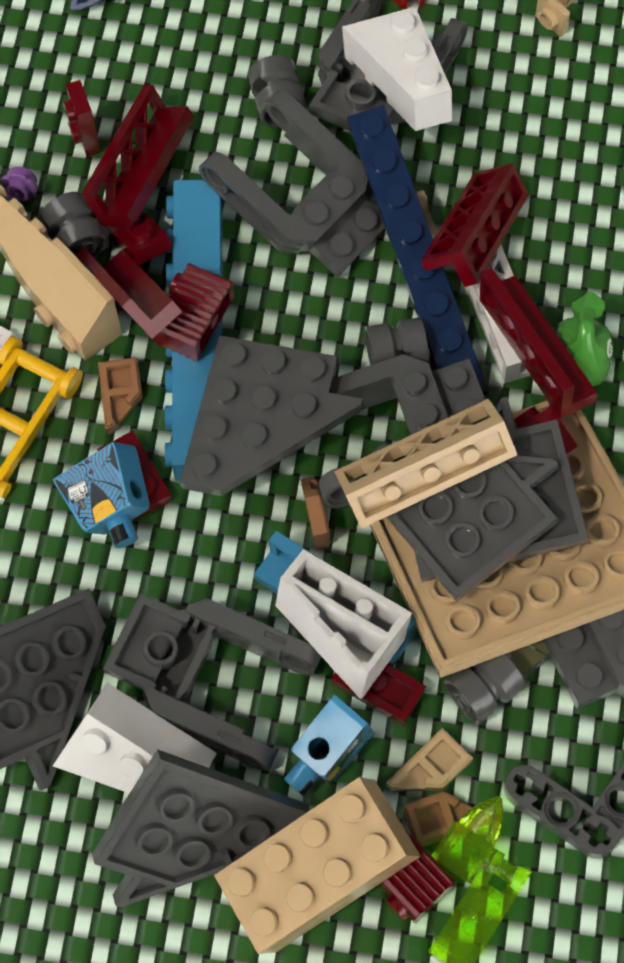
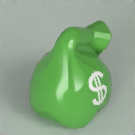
M587 291L583 297L572 303L571 309L574 317L558 322L554 332L594 387L600 385L609 373L613 353V337L605 325L595 320L602 316L605 302L594 292Z

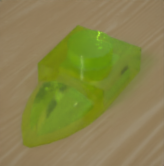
M499 796L489 798L474 806L459 822L453 821L432 854V857L442 867L468 884H471L499 837L503 821L502 798Z

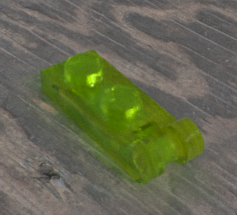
M493 848L430 947L428 954L441 963H476L532 872L522 865L518 868L504 859L505 854ZM494 874L508 882L503 893L488 884Z

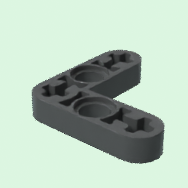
M624 762L593 807L532 766L520 765L509 772L504 784V793L511 804L584 855L594 859L606 857L614 850L624 835V813L614 811L609 804V796L613 792L624 791V780H621V777L624 776ZM526 777L530 778L533 781L531 789L540 796H542L545 788L551 792L545 798L540 810L534 807L538 801L536 796L530 792H525L523 796L516 793L518 785L514 782L515 779L522 782ZM557 800L567 802L573 810L572 819L566 823L554 821L548 813L549 805ZM581 813L588 817L584 821L583 826L593 832L599 827L606 831L604 839L609 843L608 845L599 843L596 847L591 846L588 843L591 835L581 827L577 836L570 832L576 826Z

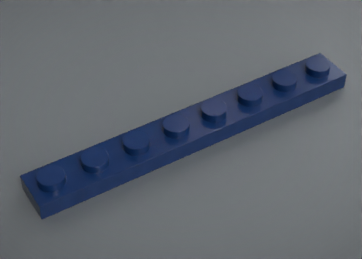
M381 105L348 116L347 123L414 309L417 317H421L428 347L436 370L470 358L483 395L488 394V388L443 267L425 271L421 263V259L432 243L433 237L385 106Z

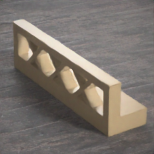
M487 399L334 471L362 529L517 456V452L504 420L491 401ZM488 416V419L483 420L475 425H471L472 423ZM442 437L445 438L437 443H432ZM406 456L399 461L393 462V460L399 457ZM363 474H367L365 477H362L352 483H349V481Z

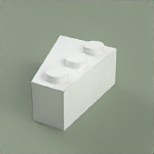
M416 7L342 26L345 59L351 65L355 63L361 69L368 83L372 87L376 85L386 95L387 102L415 131L452 121V89Z
M304 549L281 576L275 604L280 612L360 699L364 697L404 642L412 612Z
M107 683L71 736L53 767L130 793L157 749L208 768L217 753Z

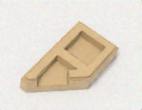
M442 728L386 782V787L390 791H443L473 761V757Z

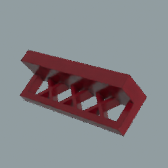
M144 85L81 193L103 227L134 226L194 118L188 106L166 107L153 85ZM148 104L154 112L149 123H147ZM136 128V146L132 150V132ZM121 154V172L117 177L116 160ZM105 182L106 198L103 202L98 195V191Z
M513 163L480 171L472 175L421 259L425 271L453 265L464 287L476 285L480 282L481 271L489 266L529 196Z
M84 247L75 253L78 259L151 339L182 312L173 300L123 249L103 267Z
M492 267L481 271V303L559 418L561 419L595 403L597 400L596 390L517 277L514 275L501 281Z

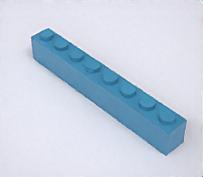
M173 180V196L166 197L167 219H173V229H166V234L173 247L167 250V253H173V263L166 264L167 287H170L174 276L178 272L183 274L189 263L223 277L222 198L204 180ZM223 317L198 361H193L191 358H186L184 355L166 349V357H172V369L165 370L166 393H172V405L165 406L166 430H172V442L165 443V466L173 468L175 481H180L218 338L219 335L223 336Z

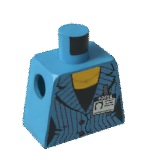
M112 442L53 479L66 504L86 533L101 535L110 533L115 548L129 546L138 540L131 520L148 511L150 503L135 446Z
M334 694L291 748V751L300 760L286 775L284 780L302 796L306 794L320 776L327 783L331 784L376 733L363 718ZM328 746V755L324 759L318 760L316 757L317 752L322 747Z

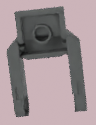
M353 0L319 51L320 61L318 66L320 70L318 71V77L322 86L310 103L309 112L312 115L350 131L347 123L348 116L384 105L392 125L406 122L387 102L386 95L376 85L372 87L365 79V74L355 63L351 65L344 56L342 26L377 17L384 0ZM455 18L450 19L443 33L438 32L431 43L445 74L459 53L468 30L467 23Z
M277 90L263 103L262 109H266L270 118L285 132L284 136L326 175L295 206L291 214L285 212L222 153L213 152L199 166V172L208 186L280 253L299 254L301 251H309L338 278L385 229L380 212L362 196L366 191V178L361 160L293 96L283 90Z
M405 354L336 377L331 392L362 398L363 409L398 398L410 435L485 400L470 358L431 371L429 363ZM488 416L472 423L471 425H475L483 420L488 419ZM442 437L432 443H437L445 438ZM342 467L327 472L318 482L324 504L331 508H342L350 505L343 489H340L342 487L334 471Z
M140 593L103 667L104 673L141 689L149 710L203 745L254 768L270 771L278 754V748L275 747L273 750L266 744L244 735V729L184 703V701L187 700L212 648V639L214 637H218L306 676L314 675L321 659L320 654L310 644L208 598L189 604L185 609L177 610Z
M624 610L544 639L543 642L550 652L549 655L576 709H580L613 694L621 695L624 699Z

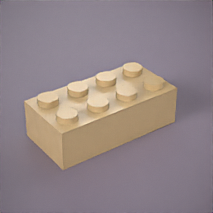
M359 777L214 876L258 954L278 952L421 856L376 781Z

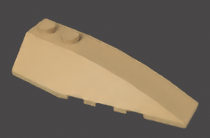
M0 184V251L17 281L36 307L33 310L39 320L46 327L53 325L59 332L57 337L64 348L70 354L76 351L86 362L122 335L114 298L57 237L51 240L46 233L45 226L37 218H34L32 221L30 220L23 205L16 198L7 201L8 195Z

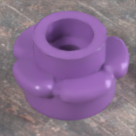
M24 167L9 169L7 175H4L0 181L8 198H16L19 202L32 200L36 195L35 192L38 190L35 174Z

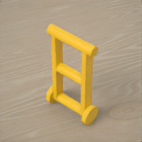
M15 336L10 337L0 351V365H2L0 369V394L18 366L54 384L30 422L0 408V426L20 435V438L0 467L1 498H6L12 485L7 481L60 397L70 399L78 390L83 377V372L75 367L70 368L66 372L23 350L22 340Z

